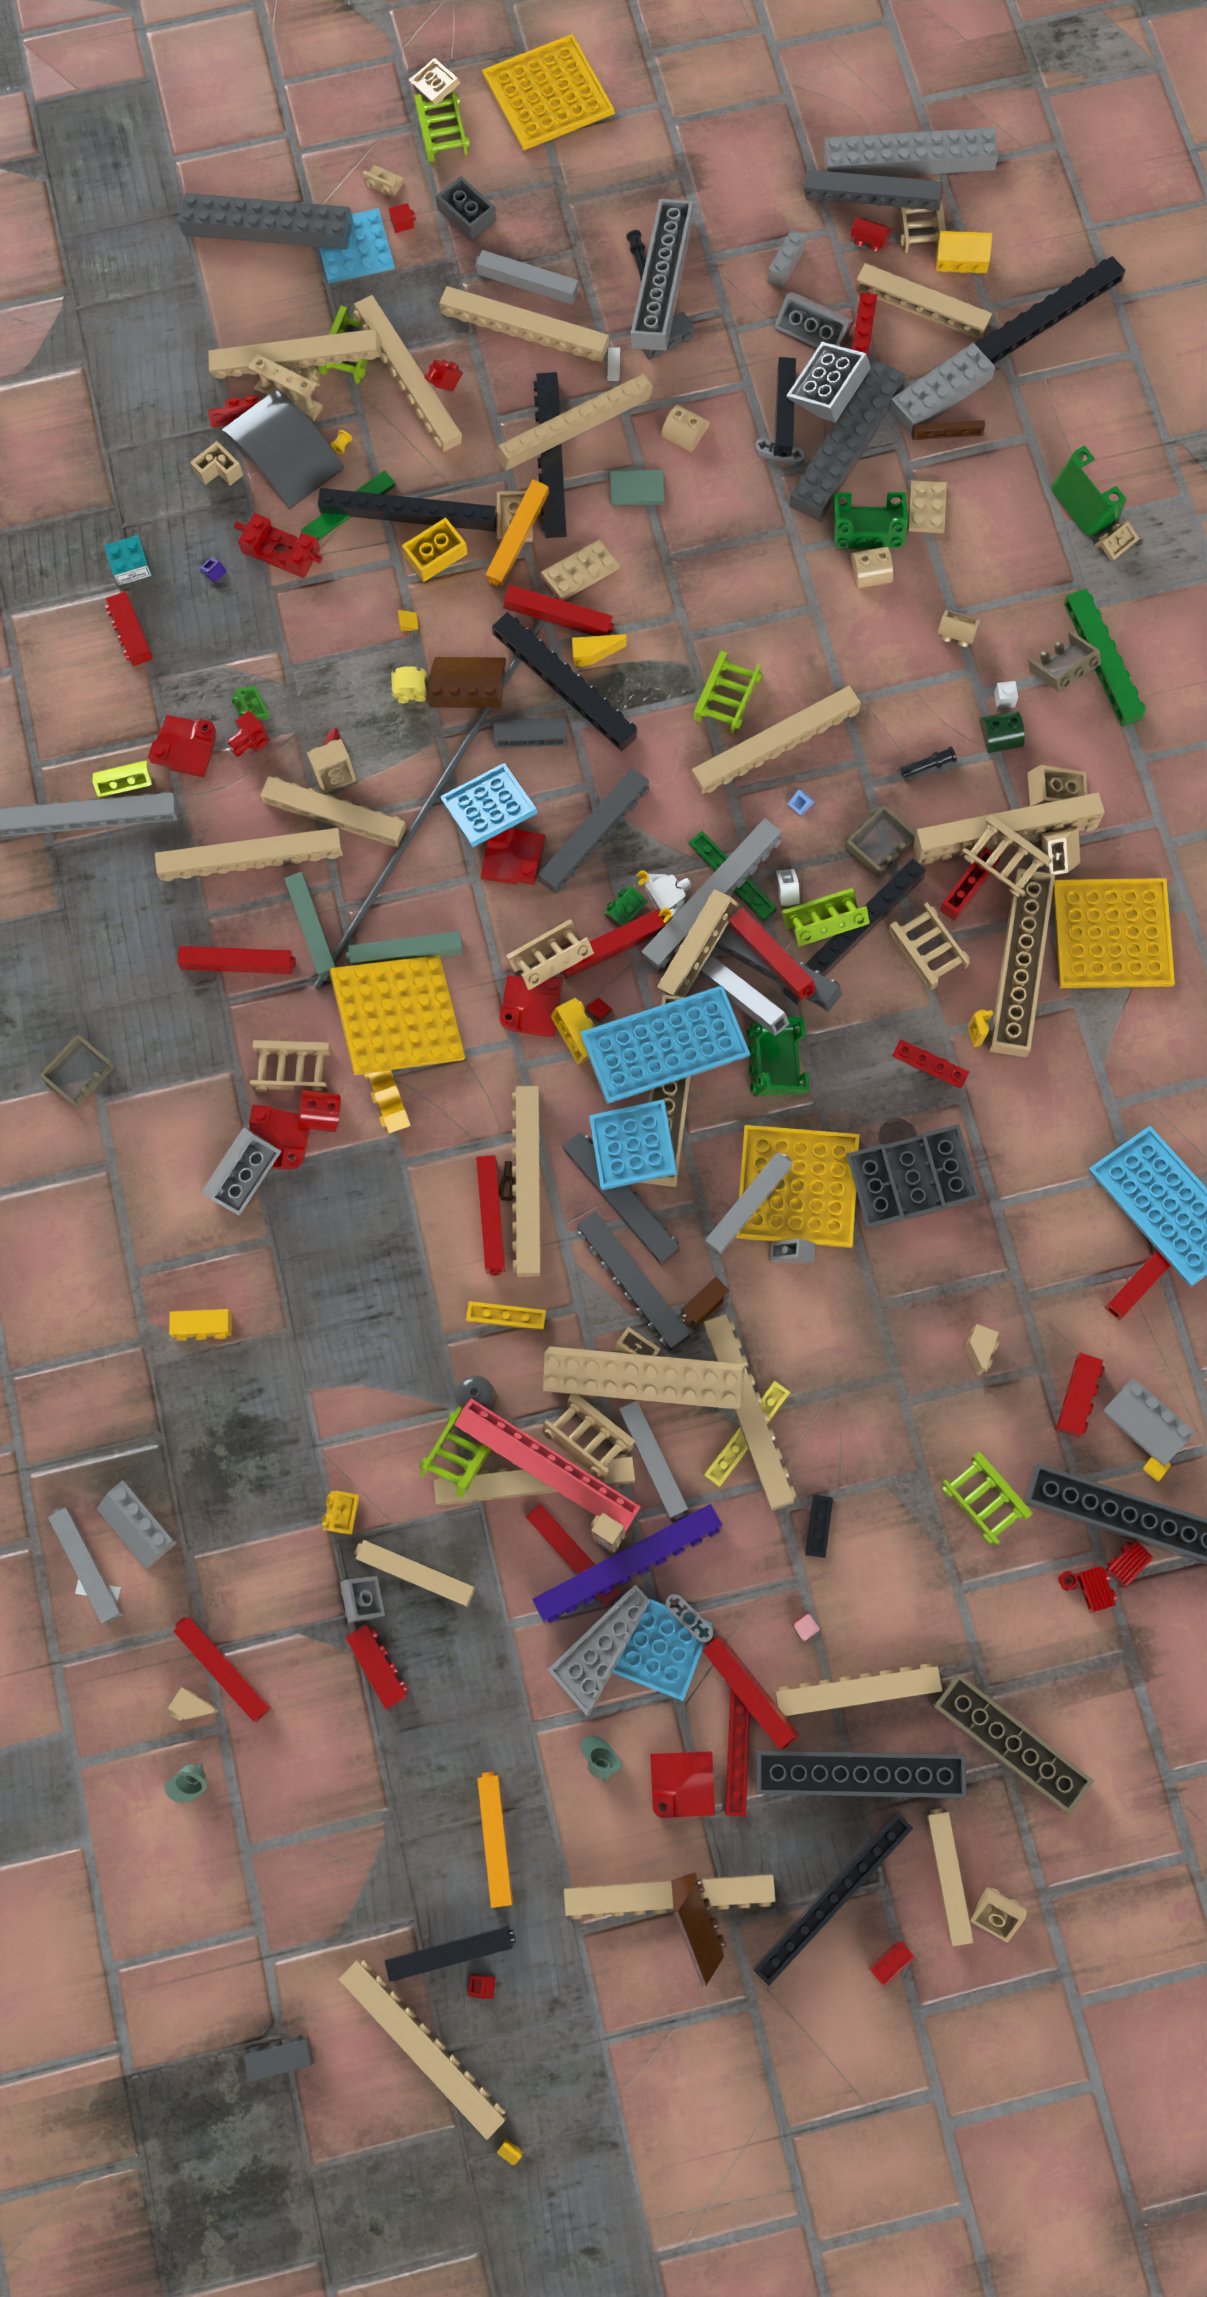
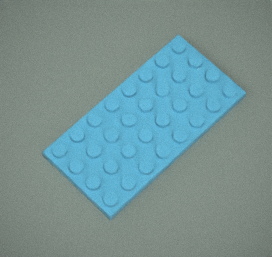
M723 985L580 1032L607 1104L750 1056Z
M1149 1126L1090 1167L1089 1173L1183 1280L1192 1287L1207 1276V1188L1155 1130Z

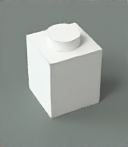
M1015 681L997 683L994 691L997 709L1015 707L1018 700Z

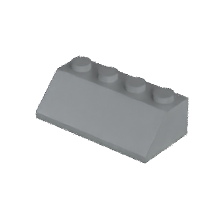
M790 292L786 294L774 328L815 348H818L821 342L842 347L854 321L795 292Z
M243 1127L205 1185L202 1193L212 1201L240 1216L282 1151Z
M1134 1378L1119 1391L1102 1411L1163 1467L1195 1433Z
M124 1480L109 1491L97 1507V1511L145 1569H148L178 1543L130 1484Z

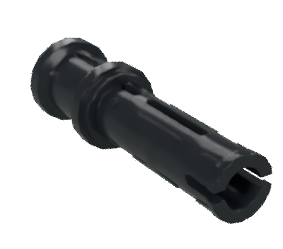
M632 230L627 233L626 238L630 243V252L635 257L642 282L646 264L644 255L645 245L641 241V232L639 230Z
M952 746L939 753L937 751L933 752L931 757L900 767L901 775L903 778L935 766L940 768L948 762H956V754Z

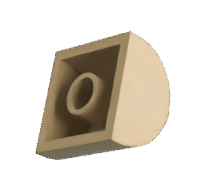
M676 405L664 423L661 437L692 452L708 429L709 421Z
M888 547L851 553L850 559L857 588L893 582V564Z
M945 610L937 634L941 635L940 639L950 642L952 638L958 640V645L968 647V644H973L980 620Z
M987 1887L974 1908L970 1922L1008 1943L1024 1922L1027 1909L1020 1906L1018 1901L1001 1895L997 1889Z

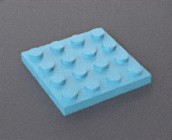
M379 208L352 214L354 221L347 250L319 247L328 284L395 269Z
M505 763L440 796L443 804L472 848L537 814V809Z
M664 1099L589 1116L602 1190L678 1174Z
M650 1599L651 1601L612 1673L684 1701L705 1643L699 1642L667 1610L665 1604ZM679 1610L676 1615L680 1617L682 1611ZM686 1613L683 1616V1620L686 1624H692L695 1621V1616ZM698 1620L691 1630L695 1631L697 1628L700 1631L699 1637L707 1638L709 1630L707 1628L703 1630L699 1626L702 1622Z

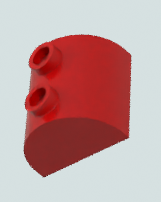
M855 217L851 239H854V244L863 246L866 243L870 245L869 249L879 252L880 249H885L893 228L862 217Z
M301 1090L297 1128L336 1132L340 1115V1094Z

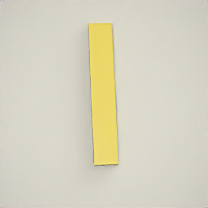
M776 1381L772 1383L761 1398L762 1403L759 1404L761 1411H766L769 1421L791 1393ZM739 1427L704 1474L707 1479L719 1488L748 1450L741 1427Z

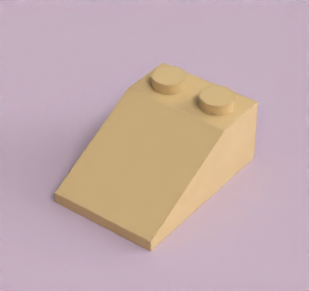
M1039 765L1027 772L1030 806L1088 795L1086 772Z

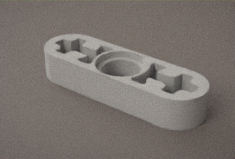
M760 438L755 443V452L759 456L792 466H800L804 462V451L798 447L793 446L791 456L780 457L774 456L773 440Z
M672 1594L666 1599L665 1605L667 1610L699 1642L705 1643L712 1638L713 1630L711 1626L681 1596ZM671 1599H679L678 1605L681 1608L684 1605L688 1608L681 1613L680 1617L676 1615L679 1612L676 1607L673 1609L669 1607ZM688 1612L693 1613L695 1616L694 1623L686 1624L683 1620L684 1614ZM698 1620L702 1622L699 1626L703 1630L705 1628L709 1630L707 1633L709 1635L708 1638H700V1631L697 1628L695 1631L691 1630Z

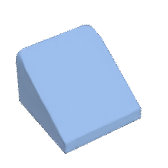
M798 790L787 804L802 816L814 804L815 800L803 790Z

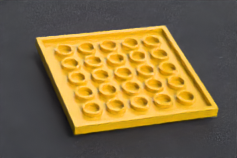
M573 34L482 70V75L523 151L615 114L610 100Z
M1167 878L1054 880L1053 893L1060 988L1173 987L1175 985Z
M440 955L330 969L329 972L354 1075L465 1059Z
M744 1125L739 1198L777 1152L781 1155H787L792 1160L791 1163L793 1165L792 1169L736 1238L773 1242L803 1239L815 1243V1245L852 1248L856 1188L846 1154L859 1150L860 1134Z

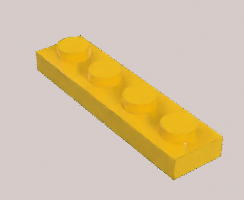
M469 1301L466 1321L544 1331L546 1310Z

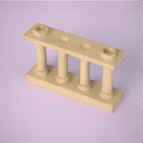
M942 201L940 209L932 211L898 207L902 233L900 235V245L904 247V253H908L909 244L935 242L938 244L940 231H946ZM930 212L934 216L932 220L907 222L906 214ZM932 227L936 230L934 234L909 236L908 229Z
M258 354L248 366L249 370L260 376V380L254 387L256 393L266 397L278 389L312 421L317 418L323 409L321 403L311 399V394L317 387V383Z
M990 814L986 819L988 829L971 851L966 848L962 850L963 854H965L964 858L971 864L976 862L1010 887L1009 891L1016 897L1020 895L1024 898L1026 893L1022 888L1039 866L1042 867L1044 865L1048 867L1052 859ZM997 832L1001 833L1003 840L988 860L984 862L978 858L977 854L991 836ZM1014 843L1018 846V852L1000 874L992 866L1006 847ZM1029 854L1034 858L1032 860L1033 863L1015 885L1007 877L1022 857Z
M925 903L922 909L924 914L904 926H899L897 922H894L889 926L888 932L931 991L937 987L938 977L960 964L964 970L967 969L970 958L965 951L960 949L937 917L938 914L935 908ZM929 920L934 929L914 941L908 939L906 936L908 931ZM939 934L944 944L925 956H920L917 947ZM950 950L955 959L937 970L931 971L928 967V962L945 951Z
M569 919L507 954L506 958L514 973L519 970L524 972L521 976L527 989L530 990L594 954L587 937L581 941L577 939L579 935L574 923ZM571 942L572 946L562 950L561 946ZM553 951L556 953V955L549 959L544 957ZM537 960L540 962L539 965L532 969L528 966Z
M253 1040V1049L260 1055L258 1080H250V1085L255 1091L310 1090L328 1092L327 1084L322 1082L324 1057L326 1055L331 1056V1046L329 1043ZM269 1054L278 1055L276 1081H265L267 1056ZM288 1054H295L297 1056L295 1082L284 1081L285 1062ZM307 1055H314L316 1057L314 1082H303L304 1061Z
M571 1394L566 1404L568 1410L554 1424L546 1420L541 1432L548 1440L555 1442L586 1467L594 1477L604 1481L609 1470L606 1466L620 1451L628 1454L632 1450L635 1440L578 1394ZM574 1414H577L584 1421L568 1437L560 1429ZM589 1427H593L599 1434L585 1449H582L575 1441ZM604 1439H608L614 1444V1447L599 1462L590 1454Z

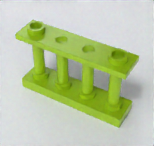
M452 91V98L443 99L436 105H433L431 102L422 101L421 94L414 95L428 162L435 161L434 154L437 151L461 146L463 147L464 155H468L467 147H470L468 136L464 135L458 108L460 105L459 95H455V91ZM449 105L454 107V112L433 116L425 115V112H428L427 110ZM451 119L457 120L456 126L435 130L428 128L431 123ZM459 133L461 138L438 144L431 141L434 137Z
M340 306L329 335L348 333L345 332V328L349 325L362 328V325L355 318H351L347 307ZM360 359L356 367L344 363H328L324 366H318L319 373L324 375L331 368L353 373L355 383L359 384L360 379L365 375V367L368 360Z
M721 650L694 710V720L701 722L703 716H709L731 724V734L734 735L736 729H740L743 719L741 717L756 682L760 683L763 675L761 665H757L755 672L729 663L727 652ZM727 669L752 679L748 687L722 678V671ZM716 685H722L744 693L742 702L717 694L714 691ZM714 700L738 709L735 718L709 709V701Z
M853 888L782 910L787 930L796 927L794 930L798 947L870 924L867 907L856 908L857 901ZM849 910V912H846V913H843V914H840V915H839L840 912ZM812 921L814 922V923H812V924L803 926V924H806V923H809V922H812Z
M459 1406L456 1412L452 1411L449 1415L447 1427L428 1458H423L419 1468H421L420 1477L422 1478L425 1477L429 1470L455 1483L457 1487L456 1495L463 1498L490 1453L491 1448L483 1443L482 1445H475L451 1433L462 1412V1408ZM446 1440H449L473 1452L475 1457L473 1460L469 1459L467 1461L442 1447ZM437 1455L463 1467L466 1472L463 1476H457L433 1464Z
M979 1451L971 1458L973 1461L972 1466L951 1484L947 1479L941 1483L943 1486L942 1491L947 1497H952L983 1533V1539L989 1545L996 1546L1000 1543L996 1537L1016 1519L1022 1518L1025 1521L1033 1513ZM982 1471L986 1476V1481L963 1499L956 1489L976 1472ZM990 1487H995L1000 1492L998 1494L999 1497L977 1515L969 1505ZM1003 1503H1009L1013 1507L1012 1513L990 1531L983 1523V1520Z

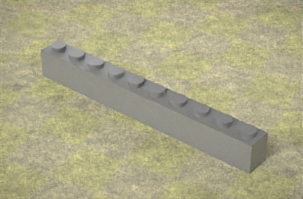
M161 792L160 794L145 793L142 796L126 795L121 798L107 797L100 800L94 798L87 801L72 800L68 803L53 802L47 805H18L15 808L0 807V837L178 820L177 799L174 793Z
M764 818L641 951L642 958L658 971L668 967L671 958L677 954L680 945L684 942L713 890L715 889L732 897L735 888H740L744 884L745 878L756 871L757 865L769 857L770 851L781 844L782 831Z

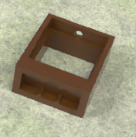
M715 1277L682 1308V1322L688 1328L692 1327L695 1330L728 1299L730 1290Z

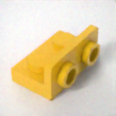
M979 1010L975 1012L967 1028L973 1047L981 1046L989 1033L988 1022L993 1015L992 1010Z
M337 1490L331 1491L326 1499V1506L328 1507L322 1519L323 1531L352 1535L359 1495Z

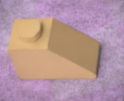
M181 1687L168 1707L172 1711L171 1715L179 1721L215 1714L219 1710L186 1687Z

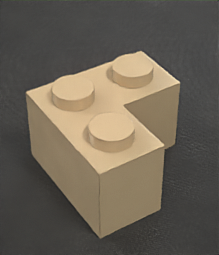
M218 441L190 462L194 474L205 485L220 475L231 486L243 476L240 463Z

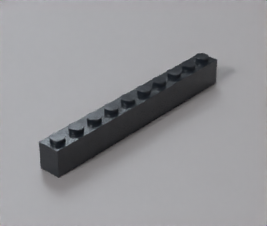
M1113 256L1107 260L1104 259L1096 267L1088 269L1082 276L1074 278L1068 285L1060 287L1054 294H1049L1040 303H1035L1026 312H1021L1012 321H1007L1000 329L993 330L986 338L979 339L975 345L992 364H995L1122 282L1126 270Z
M557 372L536 373L537 381H533L534 392L538 394V396H534L535 407H538V411H535V420L539 422V425L560 415ZM559 444L541 453V458H538V469H542V473H538L539 482L549 486V494L540 510L541 516L544 515V520H541V531H545L546 538L567 537L562 444Z
M320 488L318 508L320 514L349 515V517L435 525L442 519L447 518L454 528L493 532L496 529V506Z
M507 612L492 625V634L621 752L637 738L636 725L631 721L628 722L621 711L615 710L605 697L602 698L593 686L587 685L580 674L576 675L568 663H563L553 650L550 651L541 639L533 636L532 631L528 627L522 626L516 616H511Z
M912 858L864 905L867 907L870 924L834 935L806 963L809 969L817 970L825 977L924 879L926 870ZM786 987L783 988V993L796 1005L801 1001L791 990Z
M895 1812L752 1968L753 1971L770 1986L913 1830V1827L899 1813Z

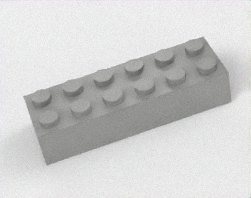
M972 343L891 398L889 412L912 435L914 425L930 423L991 381L995 366Z

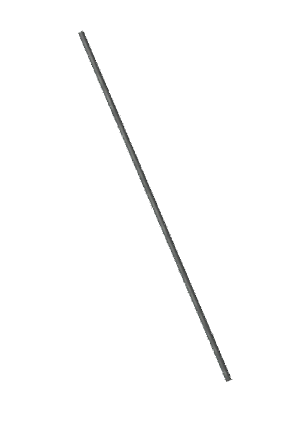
M538 619L531 630L533 636H537L545 621ZM515 656L505 673L503 690L521 662L517 656ZM483 708L332 954L335 964L492 708ZM318 977L313 986L320 989L325 980L321 981L320 977Z

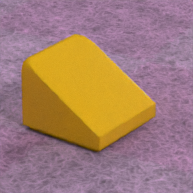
M398 610L401 632L419 630L416 612Z
M1151 1456L1144 1465L1143 1470L1159 1482L1171 1464L1168 1462L1163 1467Z
M505 2139L497 2153L514 2166L522 2157L523 2151L511 2141Z

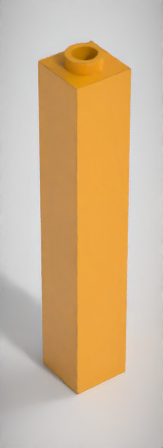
M532 479L486 572V579L492 586H504L549 494V486Z
M494 1771L485 1772L477 1780L491 1908L513 1905L500 1777L499 1775L494 1776Z

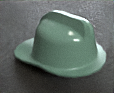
M587 1736L583 1739L581 1750L588 1760L589 1772L594 1777L601 1778L604 1782L608 1781L613 1773L621 1769L622 1761L610 1745L600 1737Z
M203 1764L183 1766L178 1774L166 1783V1795L176 1802L185 1803L194 1800L203 1793L208 1785Z

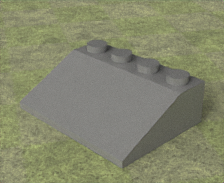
M821 342L788 392L787 398L819 418L836 423L871 369L867 354Z

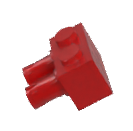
M248 710L235 721L239 732L227 740L232 753L237 758L249 748L255 752L258 749L264 748L269 741L263 724Z

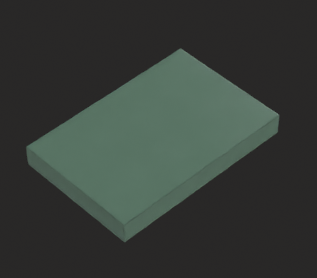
M663 470L610 471L611 506L664 504Z

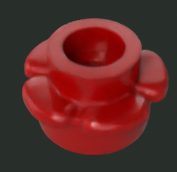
M1064 1571L1059 1576L1058 1582L1065 1591L1075 1590L1078 1586V1576L1071 1571Z

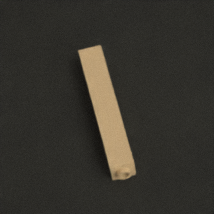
M363 1540L362 1544L359 1543L355 1550V1555H357L355 1559L466 1607L469 1606L476 1589L471 1585Z
M943 1808L930 1810L931 1814L926 1815L949 1942L951 1946L974 1943L949 1812H943Z

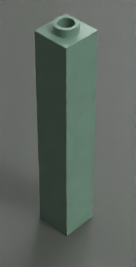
M302 872L284 878L317 974L321 981L331 980L329 971L331 968L337 967L306 879Z
M460 931L349 945V952H346L347 964L350 963L353 966L440 955V958L463 955L462 938Z

